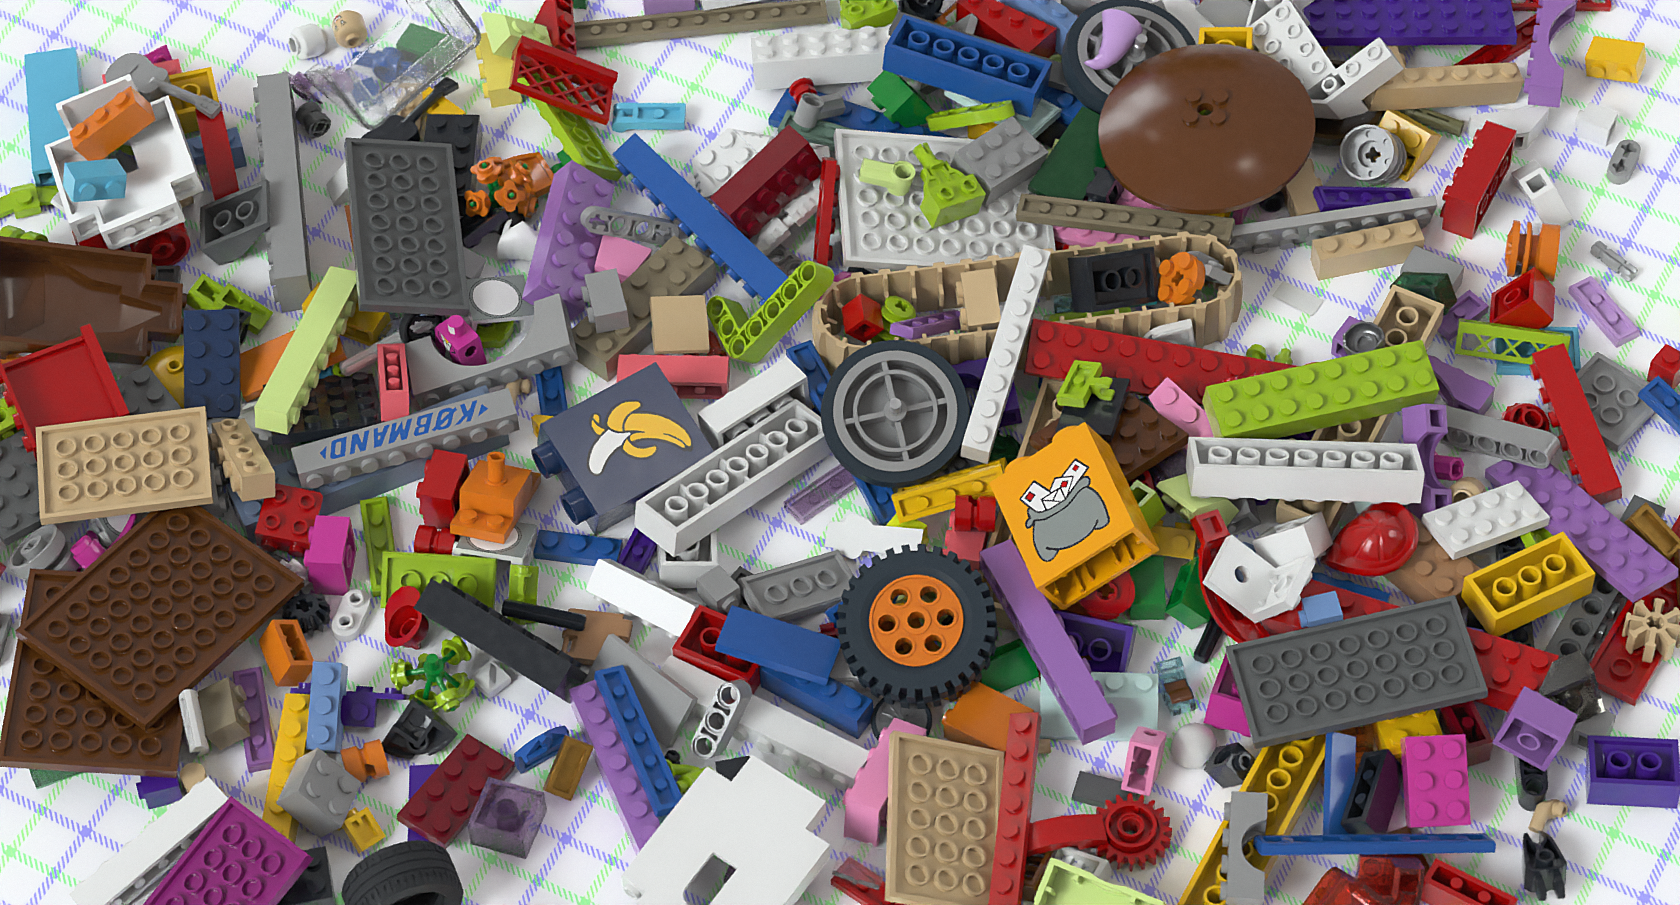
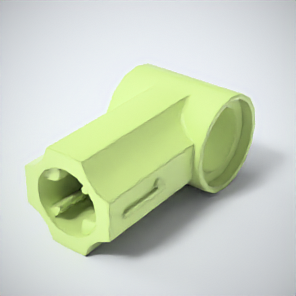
M863 158L858 180L886 187L895 196H904L909 192L916 172L914 166L906 161H897L894 164Z

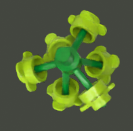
M454 636L452 640L445 639L442 641V659H439L434 653L429 655L423 653L418 657L419 663L416 669H413L410 662H405L403 659H398V663L393 662L391 664L390 679L398 691L402 690L403 686L408 687L413 684L414 679L416 681H426L425 689H418L415 691V694L409 695V701L416 697L435 713H438L440 709H443L445 713L454 712L476 686V681L468 679V674L465 672L455 673L451 676L445 671L446 662L451 665H458L463 660L468 662L472 657L466 643L459 636ZM443 678L447 680L446 686L444 684ZM438 685L441 693L437 695L431 691V686Z

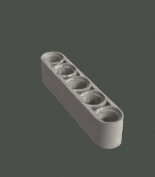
M1446 406L1448 433L1439 443L1539 469L1549 466L1560 448V441L1553 433Z

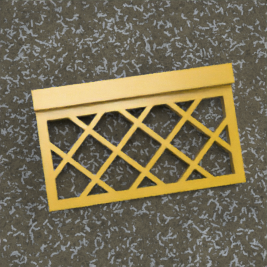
M1006 458L935 477L915 486L898 488L897 493L892 494L891 498L899 523L955 508V495H972L973 499L976 500L980 495L995 496L989 483L1004 474L1005 468L1008 465Z

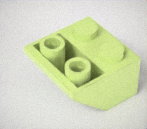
M1187 473L1161 481L1156 485L1164 494L1161 499L1186 521L1188 519L1191 520L1197 515L1218 509L1227 527L1239 512L1226 497L1199 498L1191 496Z

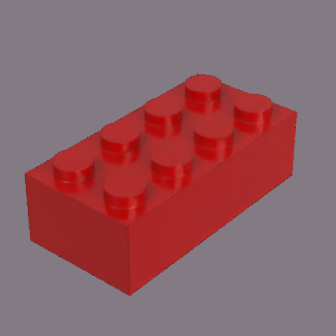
M1487 120L1482 130H1476L1472 141L1474 145L1472 148L1468 147L1462 160V167L1457 166L1454 172L1452 186L1447 185L1444 190L1442 200L1446 202L1443 204L1440 212V217L1443 218L1442 230L1470 240L1473 239L1511 166L1516 130Z

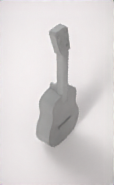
M127 53L120 56L109 66L105 73L107 83L130 74L140 94L149 103L171 95L195 105L196 109L210 119H214L221 111L220 103L204 95L198 96L172 85L166 69L153 65L147 57L139 53Z

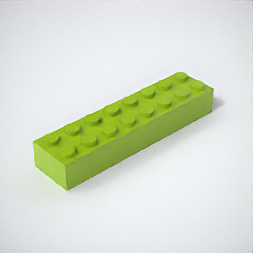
M1418 340L1206 386L1202 403L1214 438L1276 439L1400 412L1405 407L1434 404L1440 388L1423 341Z

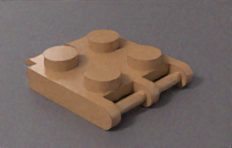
M576 608L568 609L569 612L586 615L587 619L583 631L563 630L562 638L564 640L561 651L583 665H593L608 634H615L627 644L630 641L633 621L624 619V614ZM569 641H572L570 652H567Z

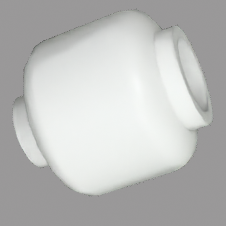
M315 23L295 27L292 29L290 36H288L289 50L300 59L320 56L324 53L328 43L327 33Z

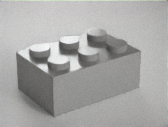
M1012 116L956 151L950 166L962 172L965 176L970 174L975 176L986 193L982 203L986 207L1036 175L1046 160L1048 151Z

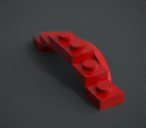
M1218 509L1193 517L1190 522L1201 543V547L1197 550L1199 555L1200 585L1211 615L1221 629L1237 643L1271 636L1260 622L1254 623L1203 584L1218 551L1230 533Z

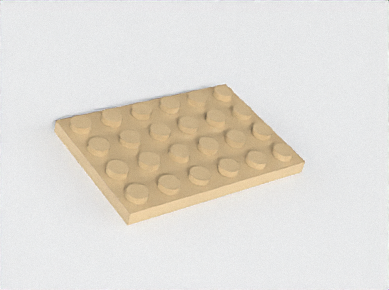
M205 406L36 427L39 511L42 525L214 504Z
M895 730L889 735L885 901L906 905H988L1004 772L1003 751Z

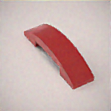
M222 106L221 111L214 119H210L198 109H195L214 201L240 191Z
M1102 814L1066 815L1030 823L1027 857L1077 845L1079 850L1108 843Z

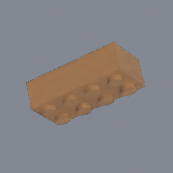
M1413 515L1419 531L1417 548L1404 566L1384 575V577L1415 603L1455 595L1460 611L1468 606L1461 597L1464 577L1481 570V568L1466 556L1452 560L1424 527L1421 520Z

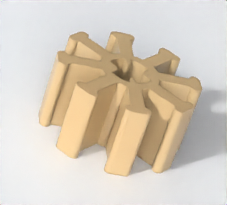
M1655 598L1652 612L1644 605V601L1640 600L1635 603L1633 614L1631 615L1630 612L1626 614L1622 632L1623 637L1628 636L1625 648L1632 654L1634 650L1645 646L1642 657L1644 662H1652L1655 648L1663 656L1664 661L1672 658L1675 646L1680 648V610L1674 607L1673 611L1663 615L1665 603L1663 599Z

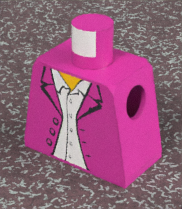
M453 315L436 326L435 345L445 359L464 366L487 364L479 335L461 316Z

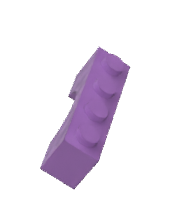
M1420 404L1402 408L1404 444L1417 445L1425 473L1421 503L1407 504L1408 510L1421 521L1423 514L1452 504L1451 489L1440 483L1434 470L1435 449L1439 441L1448 433L1446 405Z

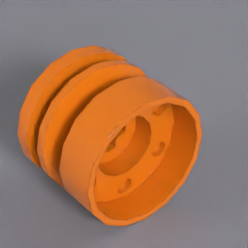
M1513 220L1512 227L1507 235L1504 261L1507 268V277H1514L1516 265L1521 266L1520 276L1526 273L1529 267H1536L1548 281L1554 282L1561 226L1542 223L1539 234L1535 235L1533 234L1531 222L1527 221L1525 233H1520L1521 221Z

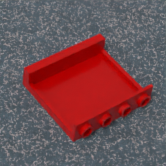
M91 324L80 327L81 336L4 364L0 361V385L4 384L6 391L2 392L8 408L13 406L15 414H12L15 426L17 430L23 429L25 436L21 438L26 452H32L36 461V427L130 416Z

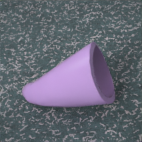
M1107 9L1102 12L1103 32L1099 54L1094 59L1085 61L1084 64L1094 70H1105L1117 63L1129 51L1137 36L1143 32L1141 24L1132 15L1117 9Z

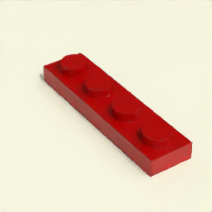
M822 157L813 262L825 266L828 265V261H832L833 246L829 245L830 234L834 235L835 218H832V210L837 207L838 192H834L835 181L840 179V165H837V161L833 157Z

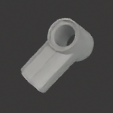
M838 92L824 96L804 93L795 112L794 121L802 127L813 128L820 119L841 115L845 110L843 97Z

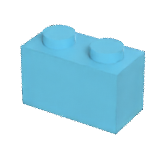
M117 159L67 162L64 164L63 187L72 202L125 198L127 174Z

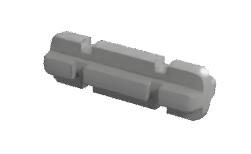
M1597 241L1591 246L1590 253L1597 259L1602 258V263L1617 274L1621 273L1620 276L1626 281L1630 282L1636 277L1638 269L1631 263L1626 264L1627 260L1611 248L1607 249L1608 246L1603 242Z

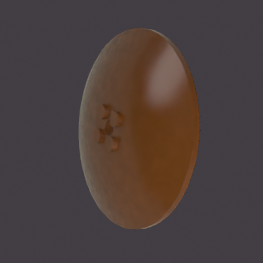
M1189 45L1149 58L1129 71L1116 84L1104 103L1099 119L1100 150L1107 168L1114 178L1131 194L1151 205L1185 214L1227 213L1252 206L1269 198L1285 187L1299 173L1307 161L1314 143V108L1310 96L1299 79L1288 68L1271 57L1234 45ZM1203 110L1211 111L1209 115H1201L1199 113Z

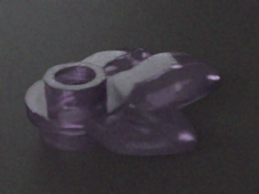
M297 71L295 75L288 72L291 88L295 94L305 101L313 99L318 104H323L321 98L310 89L314 83L300 71Z

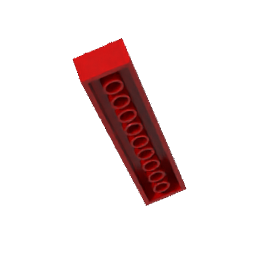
M1312 579L1303 587L1300 593L1301 598L1336 591L1343 613V620L1400 607ZM1301 600L1293 610H1287L1276 617L1272 616L1262 620L1264 629L1271 636L1305 629L1301 628L1298 611L1302 610ZM1466 627L1488 689V697L1473 701L1508 712L1524 686L1549 699L1559 676V655Z

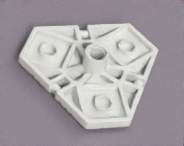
M729 127L691 159L696 190L716 208L710 197L774 137ZM810 143L821 162L822 157H832V152L828 146ZM820 176L803 189L797 198L793 199L781 210L779 215L772 218L757 235L750 239L765 256L791 235L788 229L794 223L800 227L817 212ZM835 181L834 192H838L837 182H836V181ZM785 214H787V216L782 221L779 220ZM707 250L705 255L710 258L712 253Z

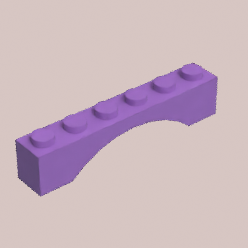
M1539 0V6L1543 8H1537L1536 23L1540 25L1534 26L1533 41L1537 42L1531 43L1530 58L1534 59L1528 60L1527 76H1530V78L1525 77L1523 93L1528 94V105L1560 108L1564 70L1553 57L1550 43L1561 29L1574 21L1577 0Z
M1349 315L1333 336L1332 355L1338 358L1348 356L1343 348V334L1346 333L1351 325L1363 320H1358ZM1428 355L1440 388L1438 394L1447 406L1485 415L1493 403L1495 387L1489 385L1484 380H1479L1465 373L1460 368H1455L1441 361L1435 356Z

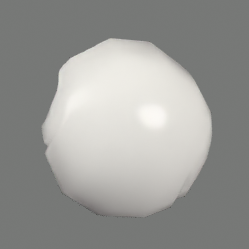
M1196 722L1188 723L1180 727L1174 734L1170 754L1174 761L1184 768L1200 769L1210 759L1217 747V739L1211 729L1205 725Z

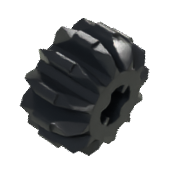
M313 589L305 594L300 590L299 595L293 596L282 607V620H298L303 635L308 633L312 638L314 631L323 633L324 625L329 624L331 609L329 603H327L322 593L316 595Z

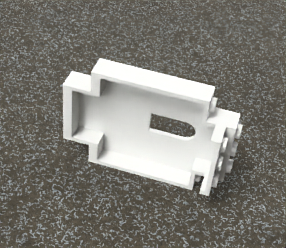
M128 74L57 103V111L67 128L68 134L78 123H82L94 114L98 108L106 105L118 93L123 92L128 87L132 86L140 94L131 75ZM168 95L150 102L156 120L124 143L132 147L139 169L127 173L125 198L72 202L63 187L64 164L88 160L73 148L70 135L44 146L68 223L78 242L101 233L108 249L116 250L186 221L179 201L204 191L179 118Z
M754 755L749 758L732 781L707 766L621 874L623 891L630 898L638 900L635 905H687L683 898L685 890L709 859L715 855L734 867L736 871L709 905H794L831 857L830 844L813 834V831L827 814L826 801Z

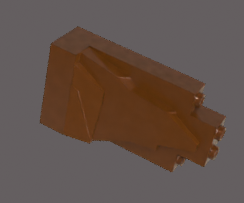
M0 236V359L6 360L7 355L35 353L81 336V326L91 324L107 362L142 365L145 358L151 355L152 341L176 343L179 336L184 335V319L181 317L182 309L185 310L187 294L183 293V283L154 280L156 265L152 264V254Z

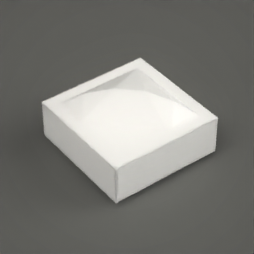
M492 660L470 676V679L476 681L475 687L489 700L511 683V677Z

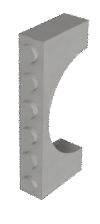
M558 293L534 301L533 321L525 338L509 354L488 364L464 366L450 362L440 355L431 336L406 343L405 351L413 395L420 407L424 409L484 385L489 390L490 388L511 383L517 379L532 374H539L542 371L578 360L568 308L561 295Z

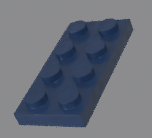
M239 309L184 310V409L205 406L207 419H238L241 413Z

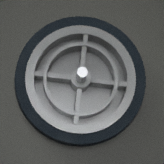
M1105 0L1082 12L1069 29L1062 50V70L1065 80L1076 98L1085 107L1101 115L1102 108L1110 92L1129 71L1160 53L1175 48L1196 45L1187 28L1176 17L1154 4L1141 0ZM1107 9H1117L1132 15L1141 24L1143 32L1137 36L1129 51L1117 63L1105 70H1094L1084 64L1085 61L1094 59L1099 54L1103 32L1102 12Z
M903 340L876 342L852 353L834 371L824 391L821 404V424L824 437L838 462L848 472L862 481L887 488L915 486L932 479L945 470L959 453L970 420V408L966 390L959 375L950 363L926 346Z

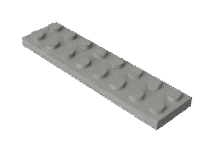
M1436 195L1235 225L1230 247H1225L1233 249L1238 256H1241L1242 252L1252 250L1254 254L1265 253L1272 247L1288 250L1299 243H1306L1307 246H1312V240L1413 219H1417L1420 229H1423L1427 224H1430L1438 206Z

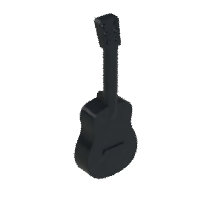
M445 77L434 86V90L406 117L392 115L380 127L367 132L361 138L420 142L421 138L418 127L415 124L416 121L442 96H447L459 89L458 82Z

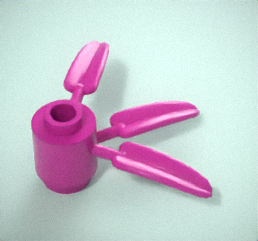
M137 514L130 515L120 535L106 550L99 543L97 534L92 530H87L86 535L81 537L70 549L74 554L73 558L80 564L76 572H81L83 568L86 569L131 530L135 524Z

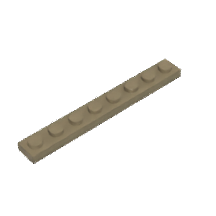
M1021 193L1015 214L1016 221L1145 237L1152 235H1161L1162 237L1177 236V232L1188 231L1189 234L1202 236L1211 234L1217 237L1218 242L1229 247L1235 226L1234 218L1185 214L1167 210Z

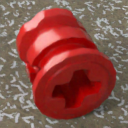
M800 78L792 83L789 88V93L794 97L797 105L802 94L813 93L817 95L814 83L810 78Z

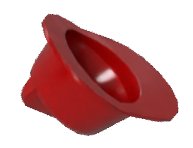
M404 586L399 588L391 595L385 606V641L391 647L402 646L419 650L421 649L422 641L428 634V619L413 608L421 596L415 587Z

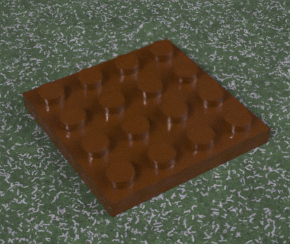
M1128 393L1113 440L1107 443L1110 445L1129 483L1187 445L1189 434L1131 393ZM1060 418L1029 437L1030 446L1040 451L1051 444Z

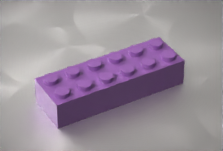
M573 160L568 162L553 176L522 295L524 301L534 306V301L559 293L568 308L570 321L585 309L586 303L583 301L581 287L586 286L584 275L594 273L603 236L589 232L581 224V214L589 206L610 208L615 185ZM597 215L595 216V218H590L589 220L591 223L595 220L601 221L603 224L605 222L604 220H601Z

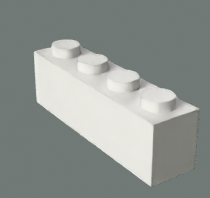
M598 559L586 587V591L594 594V600L606 605L612 603L618 606L617 611L631 617L636 615L642 618L641 623L654 629L661 627L667 630L665 635L675 640L679 638L700 604L611 559Z

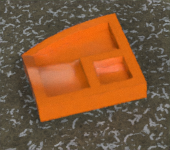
M540 152L521 154L503 160L504 163H509L510 159H514L517 163L518 161H523L531 168L530 176L533 179L532 183L525 182L524 185L515 183V187L519 191L524 193L529 191L536 192V198L550 192L554 174ZM509 168L505 169V175L498 177L499 186L503 187L504 182L511 179L507 174Z

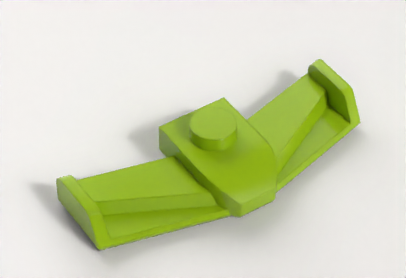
M26 183L12 187L9 194L0 197V218L13 212L16 219L42 213L41 206L53 205L51 200L59 192L57 185L35 187L34 183Z

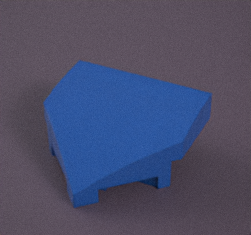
M565 725L547 730L527 742L514 753L515 767L520 774L557 755L564 736H570L569 730Z

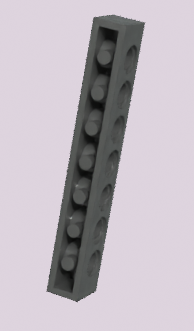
M1634 494L1620 521L1624 523L1646 502L1667 524V521L1664 520L1666 508ZM1594 571L1595 578L1591 594L1571 603L1544 650L1559 655V676L1554 686L1566 692L1572 682L1578 683L1584 667H1581L1583 662H1589L1595 652V641L1603 639L1608 628L1606 624L1608 618H1615L1620 607L1618 603L1620 597L1626 598L1596 571Z

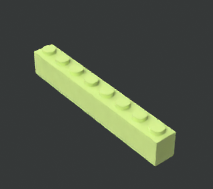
M333 266L329 267L254 407L255 428L288 435L292 425L298 423L302 406L307 405L311 389L316 388L321 370L326 369L330 353L335 352L338 337L345 333L348 318L354 316L358 301L355 271Z

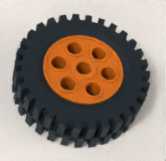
M909 544L901 545V553L895 554L894 549L890 548L885 550L887 557L882 560L878 554L871 558L872 566L868 568L863 564L858 569L860 576L858 578L852 576L848 581L850 589L849 591L844 589L841 596L843 605L839 604L837 611L839 620H837L838 638L851 673L854 677H858L859 684L864 689L870 688L873 696L879 699L880 695L885 698V702L894 705L895 701H899L901 708L909 709L910 703H916L917 709H926L925 703L933 702L934 707L942 706L941 699L948 697L949 702L956 700V693L960 690L965 695L971 690L970 683L972 681L977 684L981 680V671L983 669L988 670L991 664L990 655L994 656L996 650L995 641H997L998 637L994 601L990 596V590L986 582H982L981 574L976 569L972 571L971 565L967 560L958 561L956 553L949 550L948 555H944L942 547L934 546L933 551H927L926 544H917V551H911ZM928 592H933L937 595V598L930 603L924 602L921 598ZM898 595H904L908 598L907 602L901 606L893 604L892 601ZM944 615H950L954 618V621L948 626L938 623L939 619ZM915 618H921L925 621L924 625L918 629L911 628L909 623ZM885 621L895 623L894 629L888 632L882 631L880 626ZM931 641H938L942 644L941 648L935 652L928 651L926 646ZM902 644L912 646L911 652L906 655L899 654L897 648Z

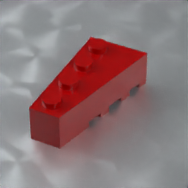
M996 0L957 1L956 22L971 13L978 18L973 35L1048 59L1055 54L1057 28Z

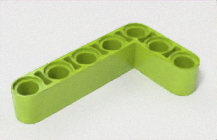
M810 260L804 261L750 319L739 302L718 295L710 298L706 306L707 316L729 356L751 364L758 363L828 290L833 283L834 272L828 266Z

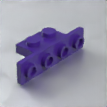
M299 682V687L290 688V693L310 694L311 683ZM356 686V691H346V696L342 697L340 709L341 723L344 726L376 728L378 699L409 701V695L402 694V690L398 691L396 688L385 687L384 693L373 692L374 687Z

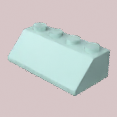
M1091 672L1094 681L1098 680L1101 683L1105 700L1108 704L1112 703L1118 715V719L1115 720V733L1096 741H1130L1138 726L1158 730V673ZM1041 674L1040 716L1042 720L1040 739L1079 740Z

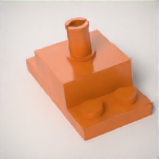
M498 451L489 453L487 461L478 460L460 488V509L450 523V533L505 544L541 484V473L505 465V454Z

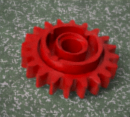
M1129 793L1127 800L1123 801L1118 794L1116 795L1115 804L1106 799L1105 809L1101 807L1096 808V814H1102L1108 839L1106 844L1091 847L1097 848V857L1106 855V860L1109 861V864L1117 861V870H1120L1124 864H1127L1130 872H1133L1135 864H1138L1142 870H1145L1146 861L1155 866L1157 856L1165 857V848H1170L1172 828L1169 827L1170 817H1164L1163 807L1155 809L1154 799L1145 804L1144 795H1141L1137 801H1134L1132 794ZM1126 831H1134L1136 833L1128 834Z

